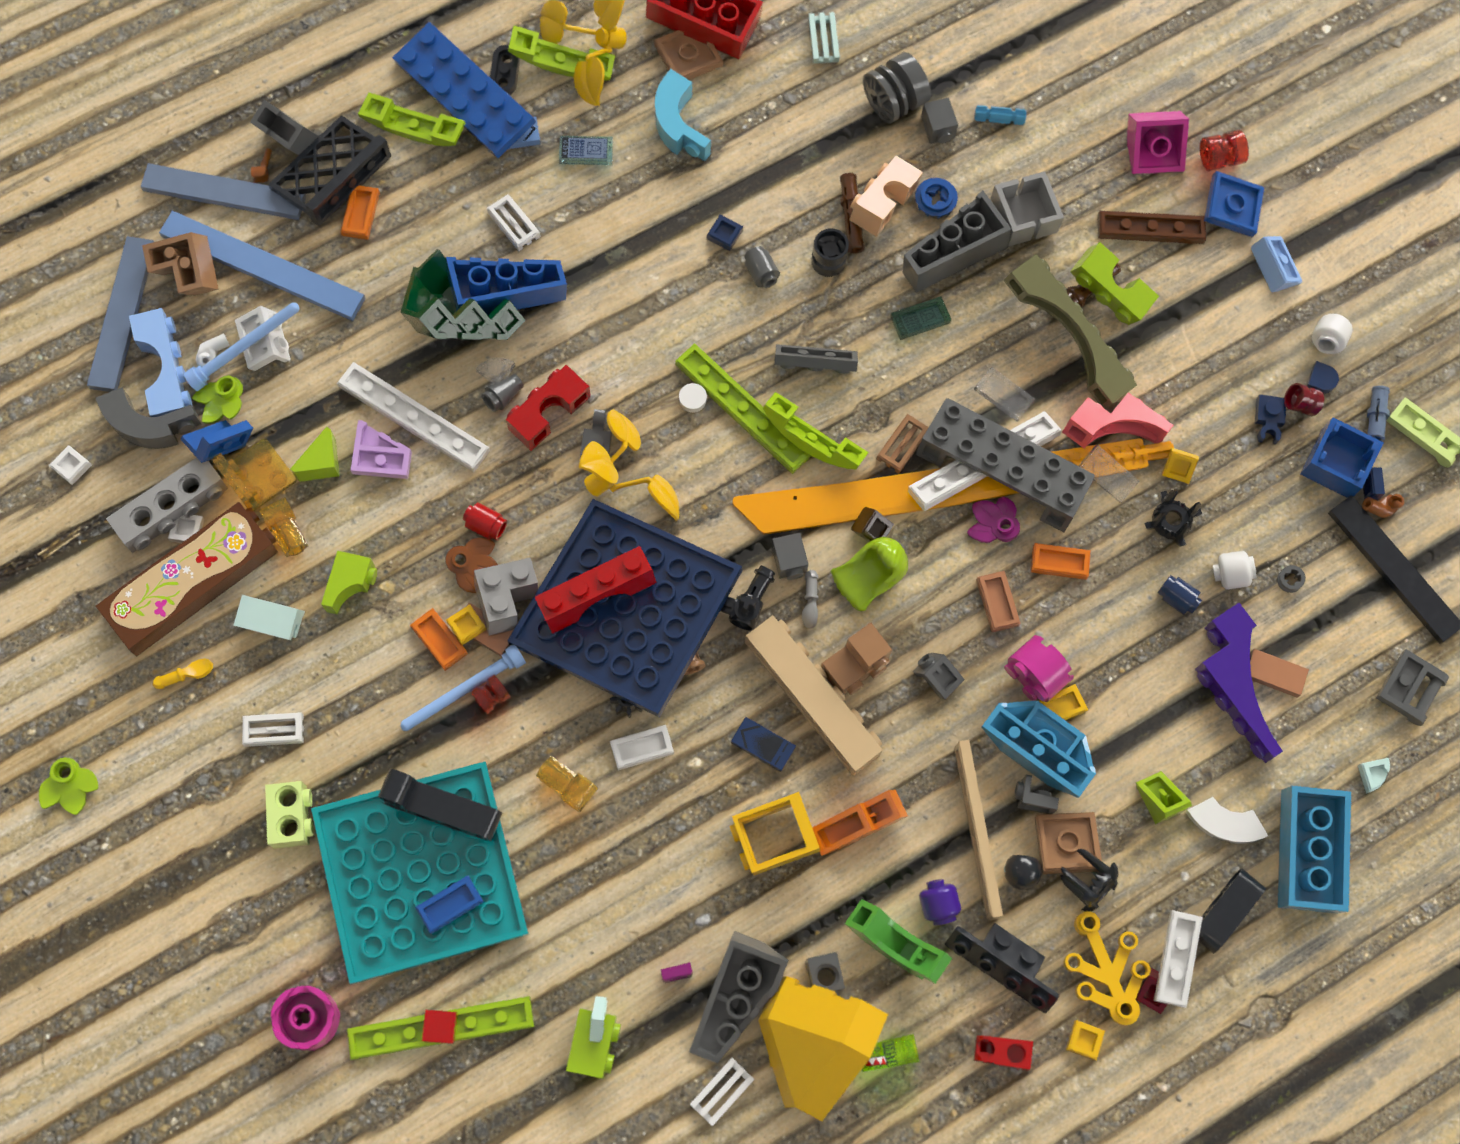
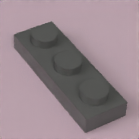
M776 344L774 365H780V367L785 369L807 367L811 371L830 369L837 373L847 374L850 371L857 372L858 351Z

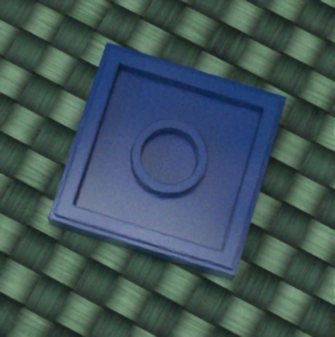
M1216 171L1212 174L1204 221L1250 237L1255 236L1258 229L1264 187Z

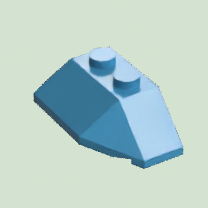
M1038 700L998 703L981 727L1000 751L1045 784L1079 798L1096 775L1086 735Z

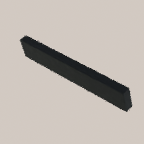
M1352 495L1328 512L1330 517L1439 644L1460 630L1459 618Z

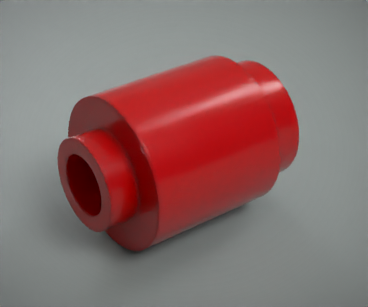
M476 503L474 506L470 505L463 515V520L466 521L465 528L487 539L493 538L498 540L507 526V520L502 518V514L480 503Z

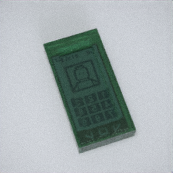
M942 296L892 312L890 316L900 340L950 324L952 320Z

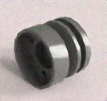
M902 52L886 62V66L880 65L863 75L862 82L867 100L878 117L886 123L890 124L899 119V117L901 118L906 115L908 110L913 111L930 101L931 89L928 78L918 61L907 52Z

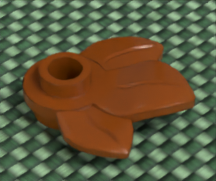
M473 538L465 546H455L447 552L445 557L446 566L451 572L455 573L457 584L464 591L476 593L474 570L498 565L489 556L495 547V543L492 540ZM456 555L464 556L465 563L463 565L456 563Z

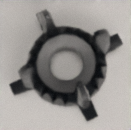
M1167 490L1160 493L1161 504L1154 509L1152 521L1144 523L1147 530L1155 529L1161 536L1167 539L1175 540L1180 547L1185 546L1184 537L1191 530L1193 518L1202 514L1201 503L1197 502L1189 509L1185 503L1174 500L1178 494L1177 490H1171L1169 493H1167ZM1167 513H1177L1181 519L1180 524L1177 526L1170 525L1166 521Z
M1078 849L1077 852L1099 871L1091 872L1096 877V880L1092 879L1093 884L1088 886L1064 867H1061L1063 873L1061 880L1086 905L1081 910L1091 912L1099 907L1097 904L1110 889H1116L1119 875L1118 867L1115 862L1109 867L1087 850Z

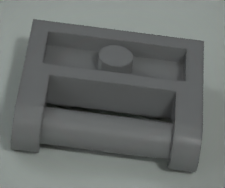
M1405 649L1400 654L1376 699L1406 716L1411 723L1423 726L1427 719L1425 714L1441 686L1446 685L1449 676ZM1426 675L1429 677L1430 683L1415 708L1410 705V702Z

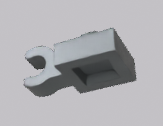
M594 409L592 429L584 428L580 457L584 448L592 441L599 443L606 449L608 454L610 453L612 432L604 431L606 410Z

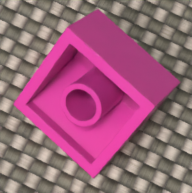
M1181 111L1128 113L1127 145L1132 174L1185 171L1189 118Z

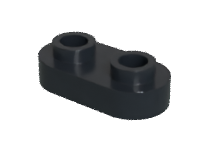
M501 45L493 53L490 78L499 86L507 83V86L501 88L511 95L517 87L520 58L508 51L509 45ZM506 60H511L508 64L503 63Z

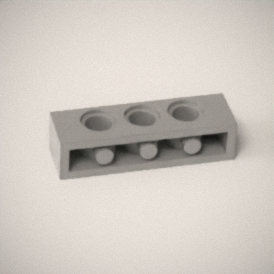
M195 458L106 519L124 545L133 553L136 550L139 551L148 547L151 540L160 534L170 532L176 525L174 521L184 515L186 518L195 515L200 507L207 502L219 499L228 487L209 461L201 463L198 458ZM199 485L197 491L188 493L190 487ZM175 501L172 508L164 510V506L168 502ZM151 517L147 525L140 526V522L144 518Z

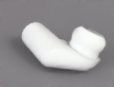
M224 333L200 344L196 356L198 366L203 367L216 357L218 351L230 346Z

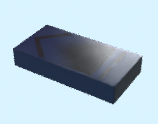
M747 717L744 718L731 740V744L782 772L796 748V745Z

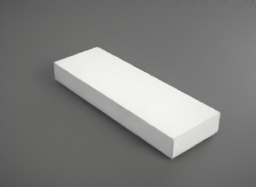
M1174 910L1170 911L1154 1001L1187 1008L1202 917Z

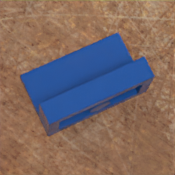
M227 420L182 435L180 440L203 463L245 447L253 427L247 420L232 426Z

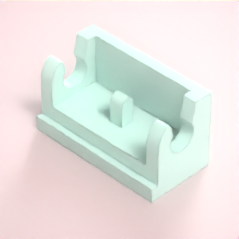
M242 595L233 626L291 640L297 637L305 611Z

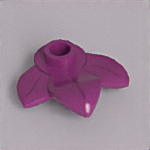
M1002 496L996 504L986 500L973 503V514L978 522L967 531V534L972 539L982 543H990L996 539L1010 542L1019 535L1020 523L1016 518L1017 508L1012 500ZM1010 525V528L1002 529L1001 526Z

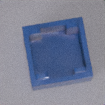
M1332 417L1322 428L1300 475L1346 498L1351 495L1354 497L1363 488L1384 442Z

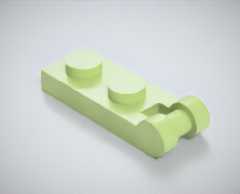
M1406 397L1386 420L1436 457L1437 462L1444 467H1451L1456 460V454H1460V437ZM1442 441L1447 444V449L1440 445Z

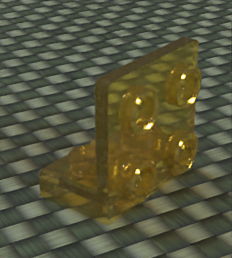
M266 438L234 459L231 458L227 461L221 453L211 459L246 508L251 507L253 511L297 482L295 476Z

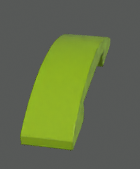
M513 26L508 47L510 53L536 67L573 78L577 63L579 61H586V55L598 51L590 48L589 52L586 53L538 39V32L518 26ZM604 53L597 56V58L601 60L604 66V81H609L615 55Z
M368 92L358 113L360 118L392 134L437 146H455L466 124L464 120L440 114L439 118L399 107L394 104L392 99Z
M777 392L766 402L763 410L773 425L795 446L818 460L837 467L857 470L869 453L846 437L841 444H838L795 416L794 414L798 406Z

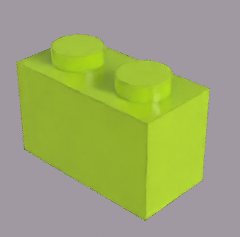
M580 1008L566 1071L604 1079L605 1073L611 1074L614 1055L609 1054L611 1043L618 1042L621 1024L616 1023V1016L605 1014L602 1040L600 1042L589 1041L593 1011Z

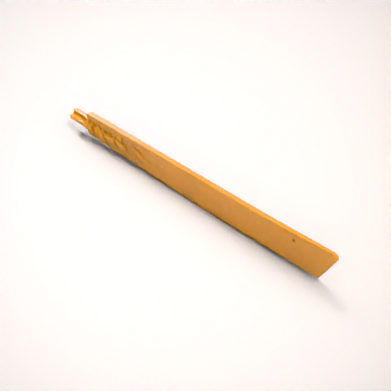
M1138 438L1086 446L1085 449L1078 447L1052 451V453L1093 473L1095 478L1147 468L1149 465L1148 461L1168 458L1170 450L1174 448V445L1171 444V441L1144 445L1143 440ZM939 469L846 483L736 496L733 498V506L762 534L856 521L864 507L875 509L884 517L918 512L923 510L908 493V486ZM987 476L928 510L957 506L1017 494L1018 492Z

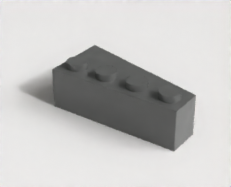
M984 190L976 195L975 200L969 205L966 203L959 209L958 214L952 219H947L943 222L935 233L926 236L904 255L902 273L917 293L1008 248L1012 229Z

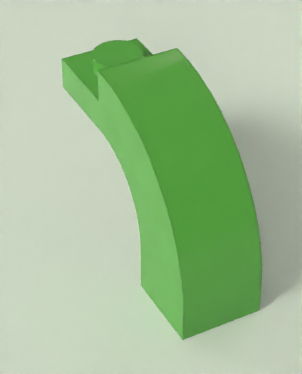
M862 899L845 922V925L867 944L921 980L925 978L936 984L952 960L946 952L915 937L892 920L881 908Z

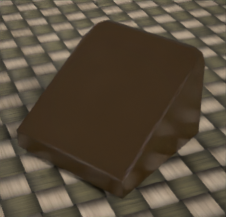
M864 507L851 530L870 542L876 538L887 537L894 524L877 510Z

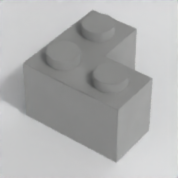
M531 558L474 570V587L489 636L514 630L517 625V612L514 603L532 599L536 594L538 581Z

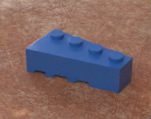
M446 257L447 275L456 311L469 298L474 299L487 315H490L504 299L510 300L516 309L566 300L567 283L560 260L524 259L523 262H511L509 259L498 258V261H481V258L456 260V257Z

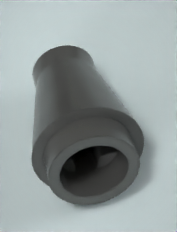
M513 374L509 378L486 387L485 392L482 393V399L491 411L503 410L518 391L524 387L523 382L517 375Z

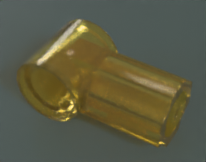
M285 497L259 510L270 532L274 533L286 557L296 556L304 552L308 544L295 521L297 518Z
M552 756L542 764L536 774V777L541 782L557 792L565 803L578 812L582 811L598 790V787L580 773L575 774Z

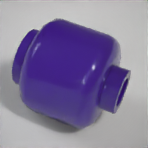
M944 879L927 882V888L919 893L924 918L927 921H933V925L947 924L957 920L956 915L961 912V905L955 885L945 884Z

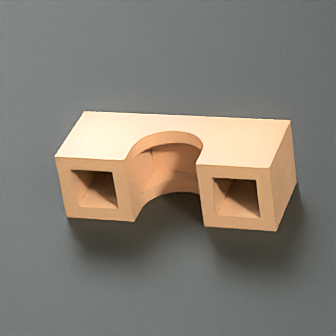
M897 156L889 164L884 163L876 180L871 178L864 189V193L862 195L857 194L850 206L853 209L850 221L877 237L890 222L897 204L890 199L904 205L916 191L923 172Z

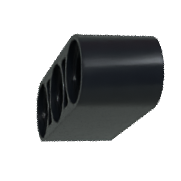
M1243 868L1238 870L1201 916L1202 923L1198 941L1213 954L1216 953L1265 892L1266 887Z

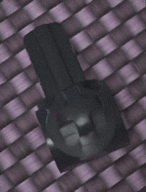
M750 593L740 594L739 596L737 595L736 599L728 597L720 612L728 614L729 621L734 626L752 631L763 607V602L753 597Z

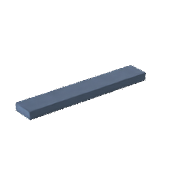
M148 163L141 183V189L149 193L299 220L302 210L273 192L268 185ZM305 194L300 195L301 201L305 202Z
M126 237L87 382L89 389L111 392L119 387L132 337L129 316L138 314L148 277L142 245L153 243L154 240Z

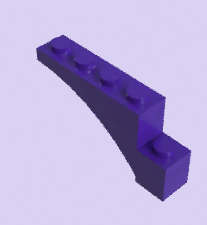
M1238 603L1212 620L1205 627L1208 639L1221 650L1203 661L1195 670L1197 671L1200 683L1204 687L1209 688L1214 694L1218 707L1226 711L1232 718V724L1236 731L1244 735L1250 742L1253 754L1257 758L1262 759L1264 763H1267L1283 751L1271 734L1262 716L1252 682L1250 645L1252 629L1257 625L1242 605Z

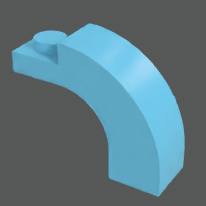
M670 69L660 82L655 96L657 131L664 144L676 155L685 148L686 152L692 157H699L705 161L711 154V140L689 127L680 117L681 110L692 97V82Z

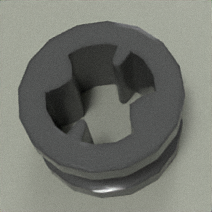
M1294 565L1286 566L1277 577L1279 587L1288 593L1297 592L1306 581L1304 571ZM1290 573L1295 575L1294 579H1298L1293 585L1288 584L1289 580L1284 579Z

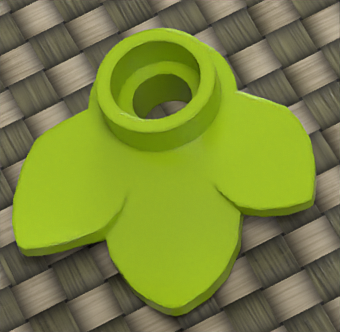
M223 376L217 382H209L197 391L192 399L205 405L202 422L205 424L216 423L223 416L232 420L239 413L242 406L240 396L243 392V385L236 377Z
M71 758L58 759L50 768V777L40 785L39 802L41 807L47 809L60 803L69 813L73 815L79 814L85 806L86 792L98 790L97 777L91 770L80 768L79 764ZM70 768V775L63 778V770Z

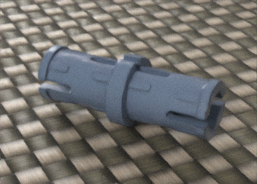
M1379 385L1371 389V405L1367 409V418L1369 419L1368 435L1383 442L1385 440L1386 420L1390 417V411L1387 409L1390 389Z

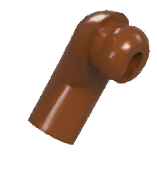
M1397 493L1394 495L1389 494L1379 501L1368 497L1363 501L1362 507L1378 517L1386 518L1403 507L1404 498Z

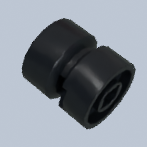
M827 228L816 235L811 262L812 267L819 275L834 277L844 270L849 242L843 232L834 228Z

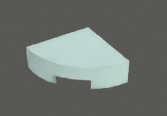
M1389 758L1358 765L1366 793L1378 789L1386 780L1390 770Z
M595 997L589 1041L600 1042L602 1040L608 1001L606 997Z

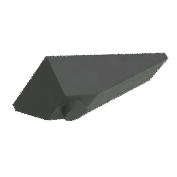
M734 931L689 1052L718 1063L749 1023L759 1014L763 1006L777 992L789 960L764 942Z

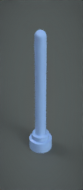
M290 303L203 367H192L184 373L187 382L196 391L202 389L207 385L206 381L210 379L209 376L295 315L299 311V305L297 303Z
M515 645L509 646L505 649V653L501 655L502 658L404 719L400 723L401 729L409 731L505 669L509 668L511 670L514 667L518 669L526 664L525 659Z

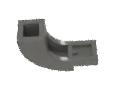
M123 388L96 397L101 413L112 428L123 439L140 447L160 449L178 445L176 434L188 433L196 426L201 425L199 416L191 404L162 416L146 417L135 411L130 397Z

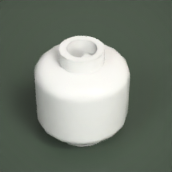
M1339 314L1324 315L1319 319L1313 331L1312 342L1322 353H1340L1349 342L1353 332L1352 325L1348 319Z
M1245 551L1223 553L1218 558V564L1213 565L1215 582L1221 581L1222 586L1227 590L1248 587L1251 585L1252 579L1257 578L1253 556L1249 557Z

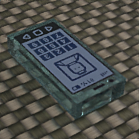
M560 136L559 164L612 165L613 137Z

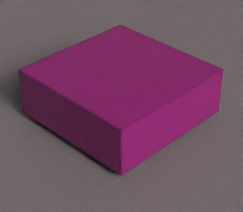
M689 962L661 969L663 982L669 983L692 977L693 971Z

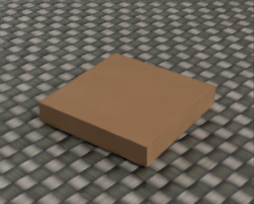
M680 30L654 40V46L668 71L672 69L688 80L723 66V60L713 44L709 42L704 44L689 38Z
M1095 812L1036 814L1035 826L1042 874L1062 873L1061 867H1064L1071 873L1099 872L1077 852L1078 849L1087 850L1102 861Z

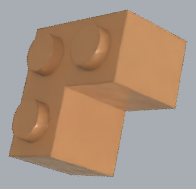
M190 232L142 245L148 273L163 276L174 273L178 293L196 296L219 290L207 236Z
M869 623L848 638L845 647L825 660L821 667L833 687H838L843 695L847 692L852 695L864 686L862 681L869 676L874 679L887 669L886 665L890 662L889 657L892 649L874 625Z

